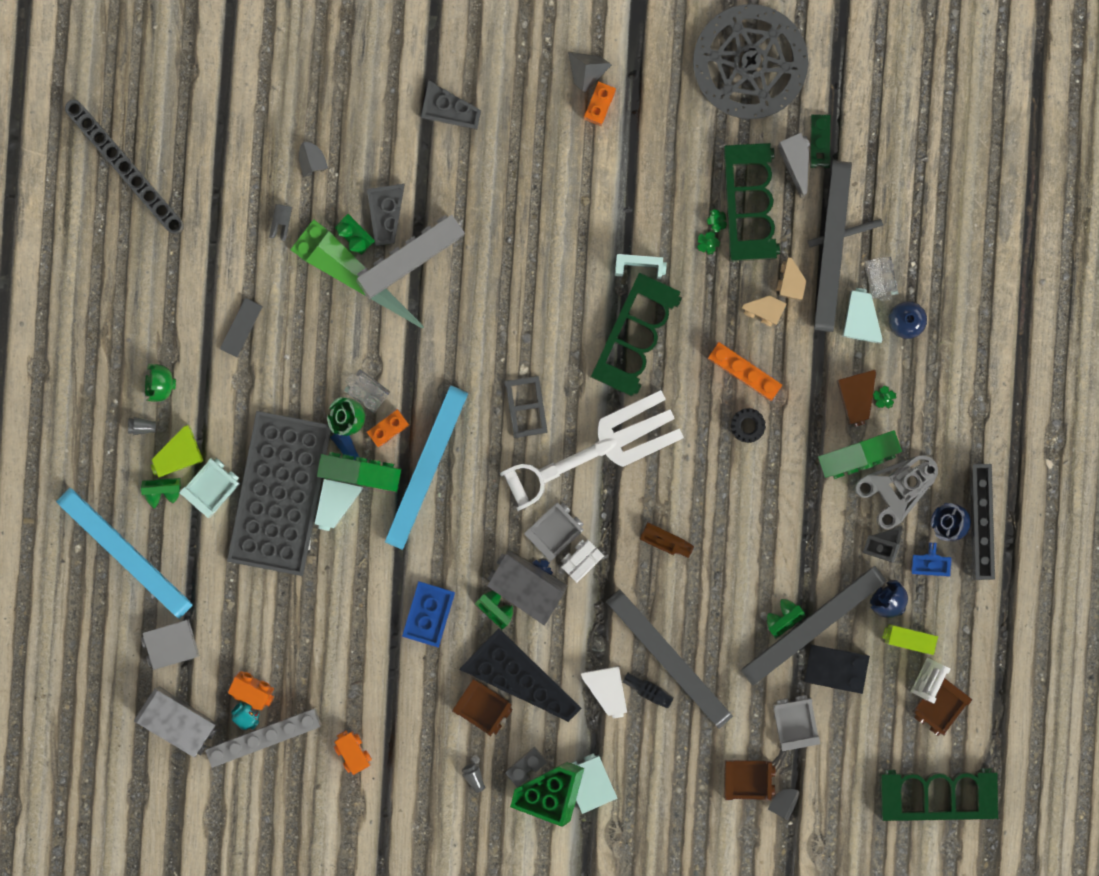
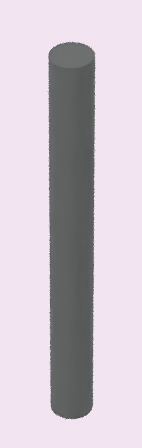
M877 219L845 229L844 237L883 226L882 220ZM824 236L808 240L809 247L823 244Z

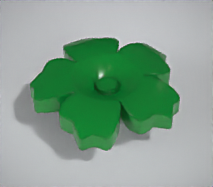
M712 209L710 211L711 215L706 221L708 225H712L711 229H713V232L717 233L727 226V223L724 221L726 220V214L723 211L720 212L719 210Z
M710 231L705 236L703 234L698 236V243L700 245L697 248L703 253L707 251L708 255H713L716 251L714 247L720 246L718 238H714L715 233Z
M883 386L880 388V392L875 391L873 394L874 400H878L875 403L878 408H884L885 406L888 409L892 408L894 404L893 399L897 398L896 393L892 390L889 391L888 386Z

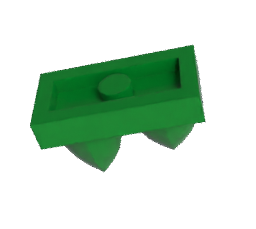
M349 214L335 227L338 235L344 237L349 242L350 251L359 252L362 255L375 242Z
M181 478L144 480L141 484V495L145 496L147 503L152 508H156L162 493L173 504L180 494Z
M492 590L483 594L475 605L503 630L512 621L513 605H504L498 608L501 595Z
M781 599L780 608L784 617L773 613L767 614L768 629L775 639L806 617L799 605L797 606L789 600Z

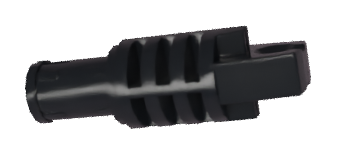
M629 672L622 682L637 690L638 695L665 708H669L674 699L673 696L661 687L648 680L643 679L642 681Z

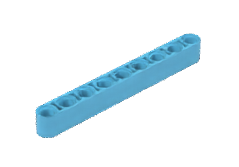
M450 385L385 543L403 550L468 392Z
M69 487L56 501L61 508L178 619L193 606L172 583L73 489Z

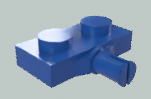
M929 542L928 554L912 555L911 574L950 576L952 557L937 555V543Z

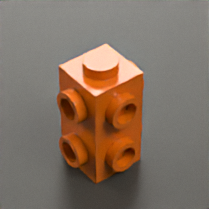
M240 671L235 676L228 694L232 695L236 700L246 702L253 709L262 711L266 705L270 706L274 699L272 693L275 688L265 681L255 679L248 672Z
M345 730L337 735L338 739L334 741L336 745L333 747L338 756H343L345 760L343 765L348 773L352 772L355 775L371 765L369 761L372 758L367 750L363 751L360 745L363 742L358 733L354 734L353 731L348 733Z

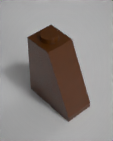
M875 370L837 380L849 425L854 424V427L864 425L865 420H868L870 417L876 378Z

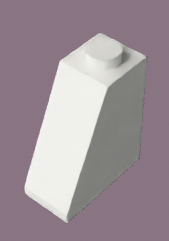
M619 666L582 672V679L607 715H612V718L624 717L623 713H627Z

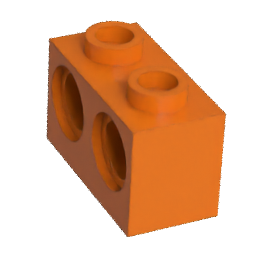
M598 81L584 120L602 127L616 88Z
M397 409L367 431L376 446L380 448L410 425Z

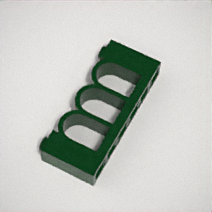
M771 143L724 146L730 262L773 260L777 258V255H780V243H776V239H771L775 233V224L772 218L767 215L774 203L772 193L766 188L772 179V170L768 164H771L772 159H775V150L771 148ZM759 165L765 169L767 180L759 186L735 187L733 166ZM761 192L768 198V208L760 213L736 214L735 193ZM760 218L769 224L770 234L765 239L738 241L736 219Z
M639 273L590 378L631 397L633 394L637 395L642 386L637 376L642 374L647 363L644 353L650 352L656 346L658 335L655 329L665 325L669 318V309L678 308L682 297L679 296L681 292ZM637 294L662 306L665 316L661 323L653 325L629 315ZM626 319L652 332L653 343L650 347L640 349L617 339ZM615 343L640 355L642 367L639 371L627 373L606 363Z
M981 768V771H976V776L969 772H960L953 776L952 779L939 772L931 773L925 780L916 773H906L901 776L900 773H896L895 769L884 770L885 773H880V814L882 821L998 819L997 772L992 771V768ZM969 777L975 782L976 810H956L955 788L957 782L962 778ZM915 778L921 782L923 811H902L901 789L906 780ZM935 778H944L948 782L949 810L929 811L928 788L931 781Z

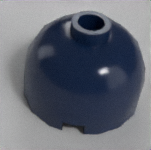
M904 301L897 304L889 314L890 329L896 336L902 339L918 337L927 325L925 310L913 301Z
M944 503V505L935 509L931 518V527L934 528L936 537L944 541L953 542L960 540L970 529V516L966 509L958 504Z
M891 580L886 582L888 586L883 590L882 587L878 588L870 600L871 609L884 618L902 615L908 603V594L903 585L898 580Z

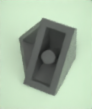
M568 52L574 84L583 92H586L612 66L601 56Z
M903 526L872 536L868 535L863 553L894 563L900 545Z

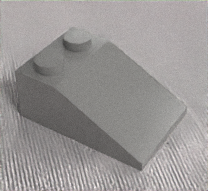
M802 133L781 141L777 146L800 198L805 197L807 194L808 148L810 146L806 135L802 136Z

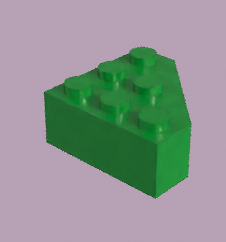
M893 430L818 456L825 478L833 476L834 479L845 476L844 472L846 471L849 475L859 470L871 468L873 465L896 458L895 454L902 452L896 432Z
M329 452V455L321 454L317 477L397 492L401 469L394 468V464L383 462L381 466V461L369 459V463H367L365 458L356 457L353 460L354 456L343 454L342 458H340L341 454Z
M565 762L522 784L514 790L510 807L563 827L571 821L584 768Z

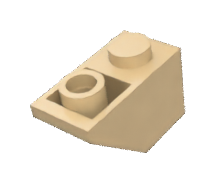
M788 257L786 261L782 262L780 272L783 273V278L778 280L776 291H779V296L801 301L804 295L806 279L793 259Z
M767 296L744 304L741 309L744 310L743 314L753 319L755 316L761 318V323L771 327L772 324L777 325L787 304L772 296Z

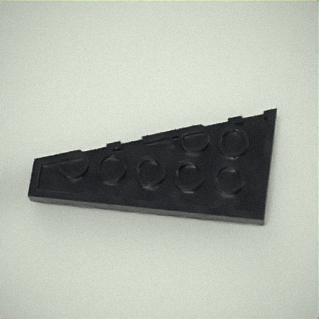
M500 628L459 669L567 722L582 709Z

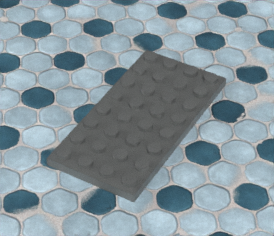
M256 411L227 562L299 576L304 575L322 478L317 477L321 454L327 455L331 429L328 424Z

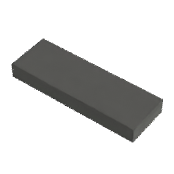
M247 298L244 299L220 350L238 358L263 306Z

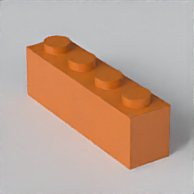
M720 342L717 343L707 358L769 401L774 399L782 387L781 383Z

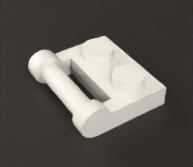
M927 658L911 693L935 703L937 699L935 696L946 674H949L951 669Z

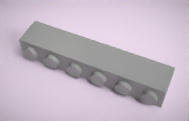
M444 215L437 220L438 224L433 228L431 226L426 227L421 231V236L415 238V236L411 237L405 242L406 246L401 249L399 247L393 249L389 253L391 256L385 260L382 257L373 263L375 266L370 270L365 268L359 272L356 282L367 298L370 300L462 238L465 233L453 215L449 217Z
M316 708L214 745L205 751L213 768L317 729L322 724Z

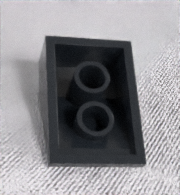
M811 644L804 682L863 694L870 656Z

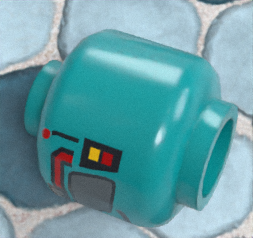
M239 702L232 709L231 720L240 729L248 730L250 728L253 730L259 724V711L253 709L246 702Z

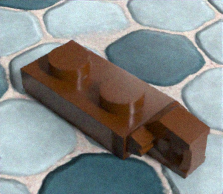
M648 522L639 538L673 556L674 554H681L689 558L694 549V546L684 539Z

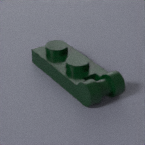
M811 114L810 168H817V166L830 168L831 115ZM817 154H824V159H817Z

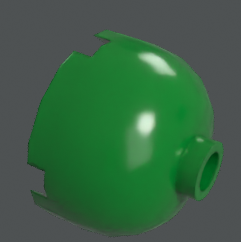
M148 364L147 370H150V375L145 376V396L149 397L146 401L159 402L166 400L170 396L171 391L176 388V379L172 378L171 371L164 365Z
M339 397L330 405L329 409L331 411L330 415H327V421L333 433L350 436L361 430L365 422V411L359 402L351 398Z

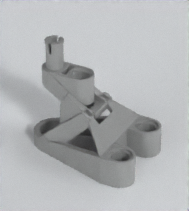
M916 456L865 475L856 482L854 490L862 498H868L879 492L888 507L877 515V524L883 529H891L903 521L927 489L935 482L938 475V467L932 458ZM918 460H926V461H928V462L921 463L920 465H918V466H916V467H914V468H911V467H910V466H912L914 463H916ZM898 468L889 476H877L882 473ZM910 476L916 478V485L914 487H910L907 484V478ZM893 482L903 496L901 500L890 487V483ZM862 483H867L870 487L869 492L866 494L860 491ZM885 514H889L892 518L889 525H885L882 522Z

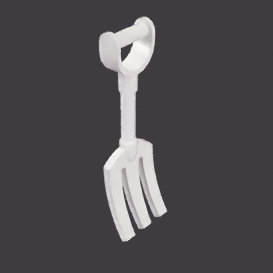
M658 391L601 418L598 426L599 441L595 442L594 445L555 464L553 462L540 469L530 464H520L501 472V477L505 476L519 506L516 508L517 511L537 502L545 492L547 482L597 456L606 454L614 463L624 467L683 439L684 437L679 428L623 452L621 449L626 444L675 419L671 410L615 433L612 430L615 426L666 400L662 391ZM516 469H530L539 477L540 491L531 501H529L515 472Z

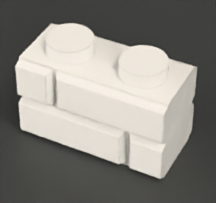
M582 539L574 547L577 551L573 555L568 553L561 560L563 563L561 567L576 583L604 557L589 540L585 542Z

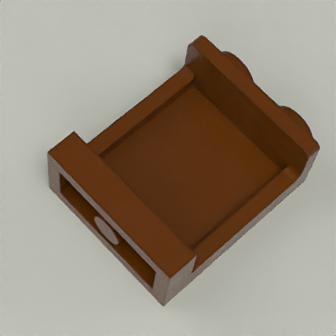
M473 678L452 712L460 715L491 737L493 733L496 735L502 727L500 724L503 717L507 719L513 709L510 708L511 702Z
M944 678L935 696L937 698L935 703L922 698L912 711L916 714L914 718L921 724L925 722L931 726L929 730L937 736L940 734L945 736L947 730L962 710L973 700Z
M725 760L724 799L771 801L772 796H775V785L772 784V777H775L776 772L775 765H772V761Z

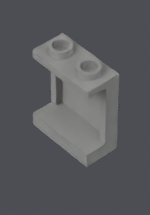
M557 502L524 533L550 562L584 530L582 528L584 524L577 517L573 519L568 514L571 510L564 503L559 504Z
M189 619L144 632L143 637H141L143 648L148 650L149 655L146 656L149 667L152 666L153 670L200 656Z
M807 695L797 696L794 701H788V698L776 700L777 704H773L782 751L820 744L812 698H807Z

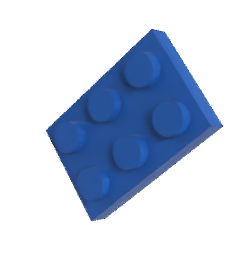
M418 581L402 637L439 648L455 592Z

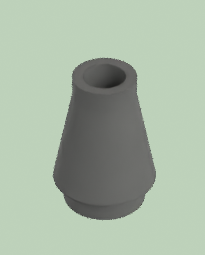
M137 417L128 419V434H133L134 436L155 433L156 421Z
M476 763L469 764L462 769V776L474 789L475 793H479L486 788L480 767Z

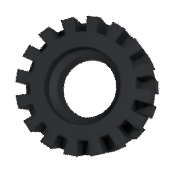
M752 408L738 411L731 420L732 434L741 442L751 443L759 440L766 430V422L763 415ZM745 418L753 419L756 424L755 430L751 433H745L741 429V422Z

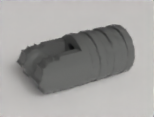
M275 204L269 238H275L279 224L282 225L280 239L286 241L292 207Z

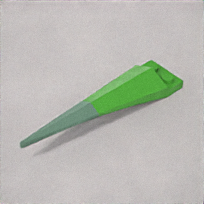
M313 219L290 250L307 263L365 295L356 282V279L359 277L358 273L364 270L365 267L330 231ZM387 289L371 298L373 301L418 327L424 328Z

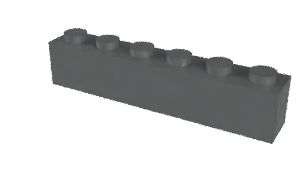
M970 464L973 580H995L992 464Z

